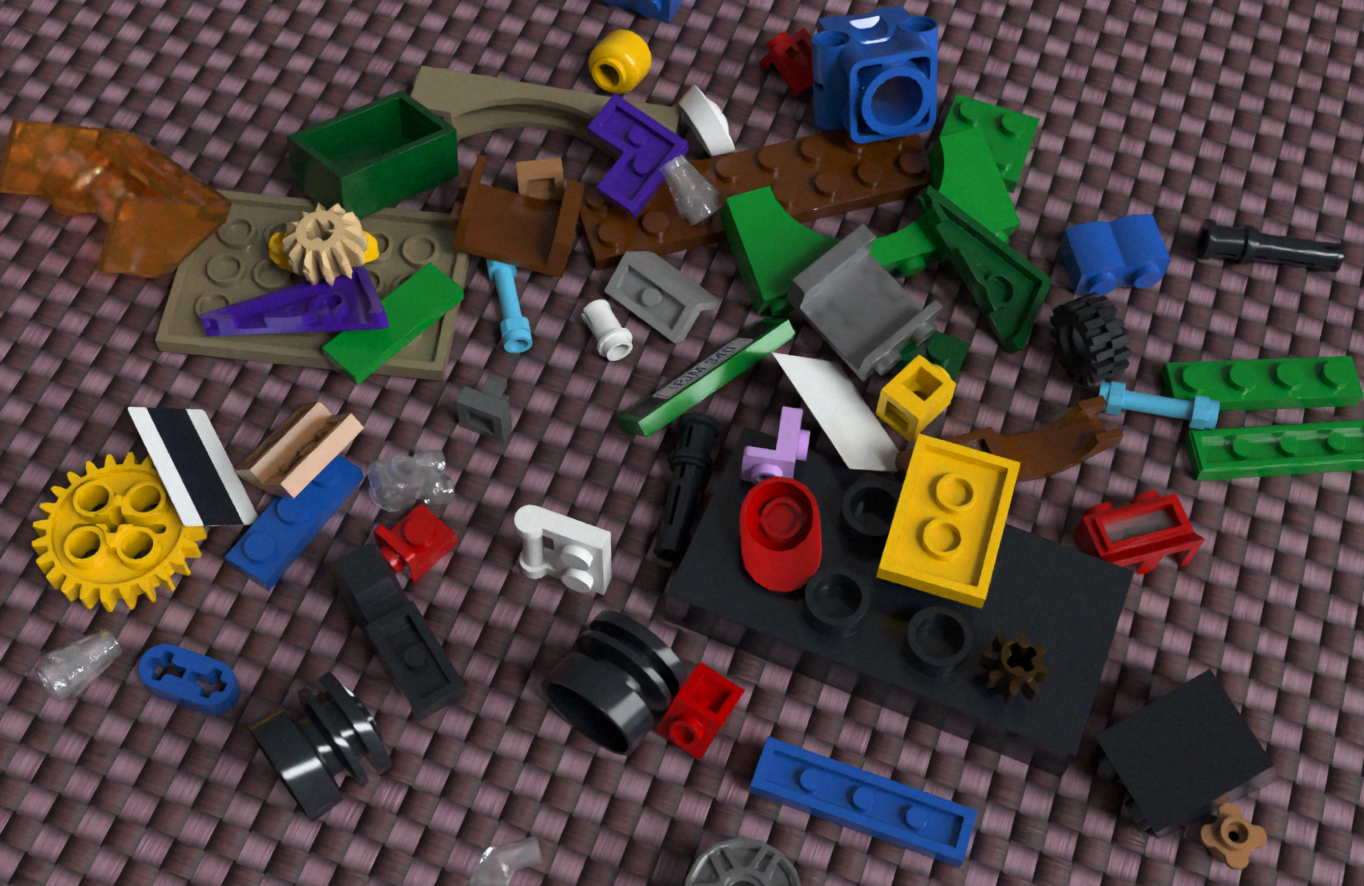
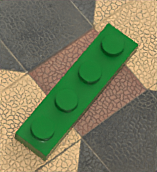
M1352 356L1166 363L1161 371L1166 397L1193 401L1195 395L1207 396L1211 400L1220 401L1219 411L1357 406L1364 397Z

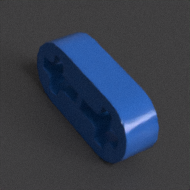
M165 643L155 645L145 652L138 665L139 676L150 693L204 714H224L235 706L240 697V683L230 666L222 661L176 645ZM172 661L177 672L183 675L180 678L171 674H165L160 680L154 671L157 667L166 668ZM218 678H220L225 690L223 692L213 691L209 698H207L208 696L203 688L196 683L200 681L214 685Z

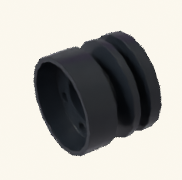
M602 610L589 624L590 630L583 632L576 640L579 653L568 652L541 685L544 695L553 708L577 731L598 746L614 754L628 756L636 750L654 726L653 715L650 711L661 713L672 703L671 696H675L687 684V672L680 659L668 645L648 628L619 612Z
M330 671L316 679L327 701L322 706L306 687L297 692L299 702L306 715L298 722L283 707L277 705L246 726L288 792L311 823L343 801L341 791L334 776L344 771L359 787H364L369 783V780L358 761L364 756L378 774L384 773L393 766L385 750L383 735L375 720L353 691L351 692L344 687Z

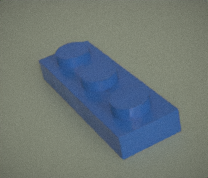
M337 455L295 498L277 496L225 556L228 565L262 588L270 591L364 479L362 469Z

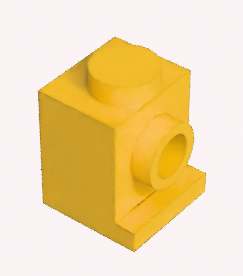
M919 354L881 389L875 415L912 444L917 439L918 433L951 403L957 383L950 378L949 374L942 367L931 364Z

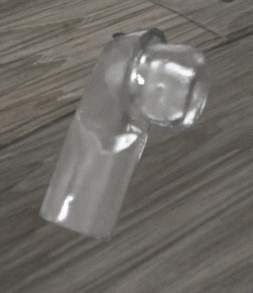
M536 835L486 849L471 876L470 886H508L515 870L542 863Z

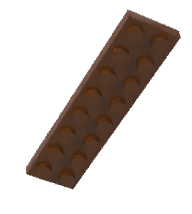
M845 128L678 165L635 219L599 196L596 189L598 184L585 186L578 219L595 269L599 271L618 266L626 251H648L658 256H663L727 241L728 239L719 214L725 199L728 197L770 186L775 198L783 209L797 222L804 223L915 197L923 188L928 185L932 186V174L927 157L928 153L919 134L868 143H857L853 141Z

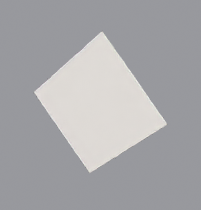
M772 352L849 469L898 472L895 459L899 450L838 362Z

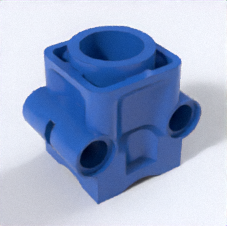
M902 5L879 8L860 15H837L817 19V34L811 39L812 77L814 80L813 121L817 127L828 130L845 128L853 141L857 143H868L923 133L933 127L936 121L937 20L927 16H910Z

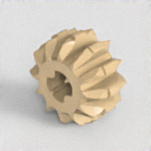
M318 202L315 212L309 214L299 210L300 221L286 223V233L288 236L282 239L285 255L289 258L288 262L292 271L298 277L305 276L306 280L313 286L325 278L326 282L333 287L336 277L343 275L352 279L353 271L351 267L364 266L365 256L363 252L368 250L366 234L354 213H345V210L338 203L326 211L325 207Z

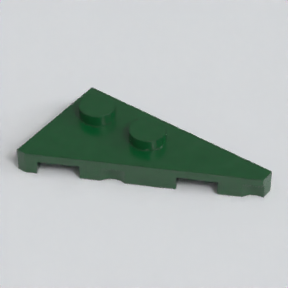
M928 185L918 192L915 198L917 205L1004 349L1011 355L1021 351L1053 279L931 185Z

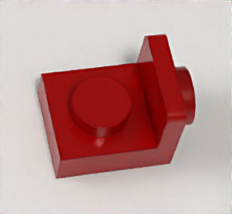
M805 27L792 36H789L787 31H784L772 39L765 46L769 52L759 62L763 70L774 64L796 97L812 87L814 83L812 77V37Z
M422 503L390 531L383 524H380L373 530L377 546L395 575L401 571L413 583L458 544L457 534Z
M699 662L687 679V684L679 690L657 727V732L697 759H701L745 691L710 667Z

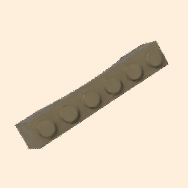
M421 65L411 97L457 129V141L474 134L496 129L520 127L549 129L572 135L591 143L616 161L620 158L619 155L589 136L587 129L611 97ZM626 100L680 136V108Z

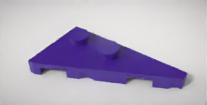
M365 266L353 267L352 279L343 275L336 277L333 287L326 282L325 278L314 286L307 281L199 314L207 336L372 330L387 328L389 323L384 307Z

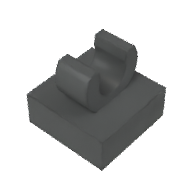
M489 376L484 382L481 392L464 386L456 400L460 427L504 443L512 429L510 404L508 402L509 396L503 394L507 383Z

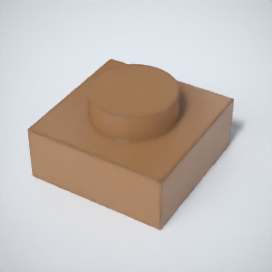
M561 157L516 162L519 194L552 203H561L564 193Z

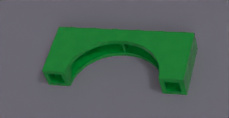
M981 125L939 137L927 155L932 174V187L1008 244L1010 242L1008 238L1021 223ZM770 186L726 198L719 214L756 316L771 312L772 316H781L795 310L786 299L792 280L843 240L814 232L797 222L779 204ZM923 214L907 227L893 234L876 238L870 250V254L890 275L899 273L901 278L918 274L926 269L927 264L940 260L942 265L953 264Z

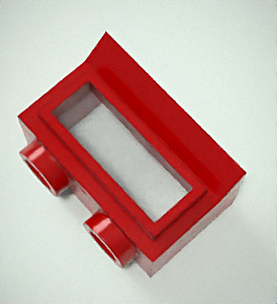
M1147 491L1136 496L1130 501V505L1114 508L1112 503L1105 502L1089 508L1084 513L1073 534L1079 551L1121 567L1133 564L1138 575L1151 572L1157 567L1163 556L1174 554L1179 567L1188 565L1205 540L1194 532L1176 493L1160 497L1157 491Z

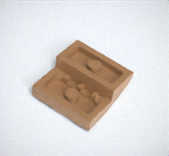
M320 401L302 403L234 472L241 479L266 492L280 497L295 498L364 427L352 413L332 415Z

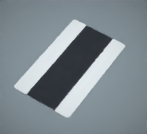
M128 407V412L183 525L188 527L253 525L259 517L238 475L234 472L235 469L204 410Z

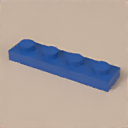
M769 736L766 739L749 789L751 794L958 868L964 862L978 810Z

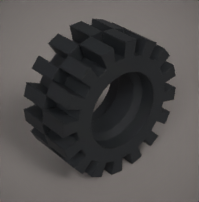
M1094 292L1057 305L1058 307L1053 309L1052 313L1054 315L1050 317V324L1054 328L1050 329V335L1056 339L1057 343L1053 347L1055 353L1060 352L1062 358L1059 362L1062 367H1068L1067 375L1071 379L1076 378L1077 384H1084L1086 387L1125 372L1124 369H1127L1130 364L1127 358L1131 357V349L1125 346L1126 343L1130 342L1129 335L1123 334L1121 327L1125 326L1122 318H1116L1115 315L1118 310L1114 304L1108 306L1107 297L1104 295L1099 296V293Z

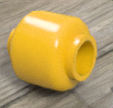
M623 29L612 31L605 36L592 50L588 60L589 72L596 84L608 93H615L617 95L631 92L648 74L652 64L651 52L647 43L634 32Z

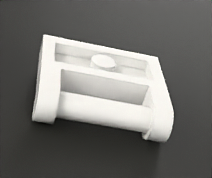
M535 505L523 506L515 513V529L522 538L523 551L519 557L520 568L525 576L538 579L547 574L561 579L567 587L575 591L587 593L591 590L602 595L605 594L612 578L611 532ZM543 536L553 539L554 550L544 547Z

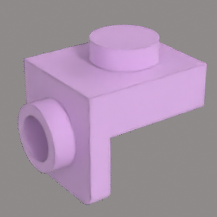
M783 406L776 450L751 446L744 448L741 470L742 480L753 482L757 485L762 480L777 476L793 478L795 461H806L810 431L800 429L803 409Z

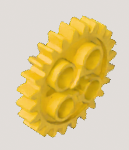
M128 452L123 464L117 465L113 456L108 454L105 459V467L97 469L89 460L86 462L87 475L80 477L69 471L67 477L71 486L67 489L58 486L51 488L57 498L56 503H40L39 508L47 519L33 522V528L40 536V538L31 542L32 547L40 556L36 563L42 572L47 574L46 578L55 590L60 589L70 602L79 597L86 609H91L100 598L108 612L114 610L118 599H124L129 609L133 610L136 606L137 595L143 593L152 603L155 602V588L160 584L171 591L176 589L171 579L175 572L181 575H190L191 571L184 560L185 558H201L202 553L195 541L207 539L203 526L187 527L183 525L150 455L139 465L134 453ZM107 503L102 509L91 512L96 506ZM152 504H159L155 509L149 512H142L146 507ZM98 549L94 555L82 559L86 552ZM151 549L146 556L134 559L139 552Z

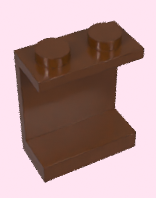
M478 154L473 172L464 170L457 197L463 198L465 201L464 203L455 201L448 228L457 230L453 249L562 278L573 243L585 183L567 179L560 205L482 184L481 179L487 156Z

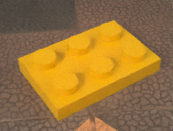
M918 433L876 577L982 609L986 600L1021 463Z

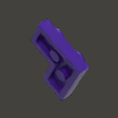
M615 93L587 127L589 136L620 156L596 187L597 194L633 219L637 217L689 150L687 141Z

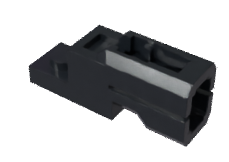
M368 543L333 562L329 571L339 596L398 694H403L419 722L467 695L465 684L414 601H409L377 544Z

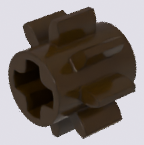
M1023 631L1018 638L1007 640L1000 633L992 643L993 651H985L979 661L981 667L990 669L989 676L983 686L985 689L993 687L998 693L1002 694L1004 703H1009L1012 697L1023 694L1027 700L1032 701L1039 692L1037 683H1046L1052 674L1050 668L1042 665V656L1047 648L1046 646L1038 647L1035 643L1028 640L1026 632Z

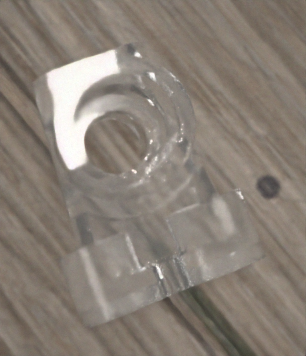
M418 450L412 457L399 454L389 460L371 462L367 475L370 482L369 494L372 501L379 508L386 511L401 510L409 499L425 500L427 505L452 503L455 493L452 479L446 474L443 452L441 450Z

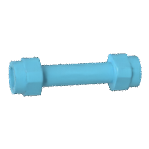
M486 258L489 279L496 283L503 321L500 323V330L504 348L510 353L524 352L532 346L533 342L528 318L522 317L514 282V277L517 275L516 266Z
M1101 381L1098 396L1103 395L1106 401V406L1102 410L1106 414L1120 416L1121 409L1189 420V428L1204 430V428L1214 430L1216 427L1220 401L1211 400L1210 397L1195 395L1193 401L1125 390L1126 383L1111 381L1109 383Z

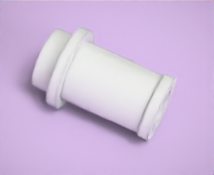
M599 299L589 303L583 309L584 313L581 314V317L587 323L598 342L596 348L599 354L607 357L610 361H617L627 356L633 347L631 332L627 328L621 327L606 300Z

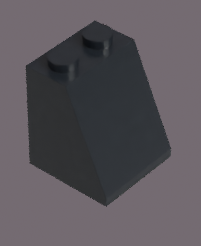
M1211 669L1206 670L1095 736L1103 749L1094 755L1111 783L1121 779L1133 797L1124 802L1133 820L1142 832L1151 827L1160 839L1217 811L1223 804L1233 803L1278 780L1275 765Z

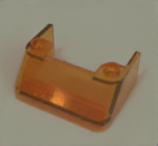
M23 119L12 120L0 165V192L41 195L53 204L52 208L61 214L77 217L80 216L81 212L94 213L109 224L97 269L102 273H137L148 278H160L161 274L173 272L227 221L232 202L227 197L153 145L134 134L107 128Z

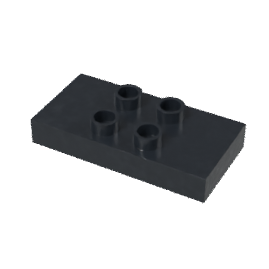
M745 426L666 594L665 620L1061 778L1076 757L1134 571L1005 523L986 600L982 609L877 578L876 575L903 485L864 470L849 469L843 462L808 450L806 461H795L793 479L807 486L817 500L821 520V563L817 572L801 589L787 593L768 590L753 580L745 569L742 557L739 520L741 506L750 489L756 485L753 482L742 480L741 470L744 448L746 446L776 450L778 438ZM1023 631L1026 632L1027 639L1038 647L1046 646L1047 650L1042 656V665L1050 668L1052 674L1046 683H1037L1039 692L1032 701L1027 700L1023 694L1012 697L1009 703H1004L1003 695L998 693L993 687L984 688L983 685L989 676L990 669L981 667L979 661L985 651H993L992 643L998 634L1001 633L1007 640L1018 638Z

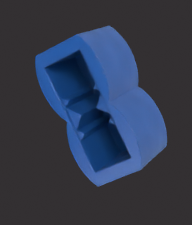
M1150 214L1125 216L1111 222L1095 221L1075 225L1064 231L1059 245L1064 265L1074 292L1077 294L1096 292L1101 296L1113 291L1117 286H1135L1140 289L1153 286L1163 278L1171 261L1155 219Z

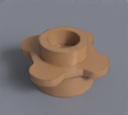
M1231 803L1220 806L1217 819L1212 824L1204 825L1199 832L1201 843L1208 848L1211 855L1217 860L1224 862L1233 870L1244 869L1249 863L1248 856L1254 849L1262 848L1267 842L1265 830L1259 825H1252L1242 816L1240 808ZM1228 833H1236L1238 837L1237 841H1232L1229 838Z

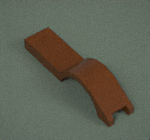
M1103 395L1078 402L1069 412L1056 421L1034 431L1020 435L1004 436L995 433L992 427L948 438L944 441L1020 462L1016 481L1027 482L1047 478L1068 470L1121 442L1123 434L1120 428L1109 431L1105 430L1097 415L1106 406V401ZM914 448L899 452L896 455L895 465L903 483Z

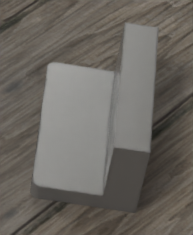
M626 251L604 290L674 343L684 341L701 311L716 309L720 302L718 298L657 254L648 251Z

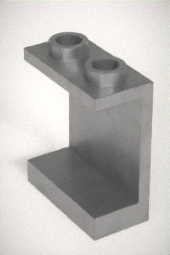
M864 223L796 276L791 282L786 297L791 305L862 381L866 380L875 371L881 376L887 373L902 358L899 351L910 342L917 347L929 338L937 329L933 322L942 308V305L937 300H934L925 309H922L870 254L876 236Z

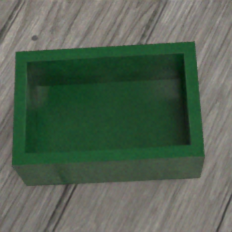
M402 90L287 136L292 183L316 203L319 202L325 207L326 211L338 203L345 210V213L353 212L359 221L368 215L398 204L425 190L435 188L439 184L458 176L457 129Z

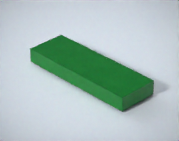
M429 262L381 300L389 327L384 329L342 331L322 347L324 357L354 384L358 385L464 299L463 288L433 263Z

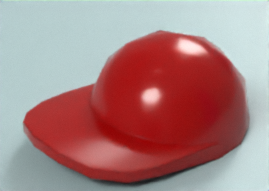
M777 476L762 480L750 489L741 506L739 518L741 552L745 569L756 583L768 590L787 593L801 589L817 572L821 563V520L817 500L807 486L793 478Z

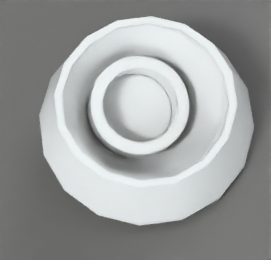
M692 85L678 102V106L699 143L711 158L735 152V146L729 135L728 122L724 114H721L722 111L717 104L706 98L696 85Z

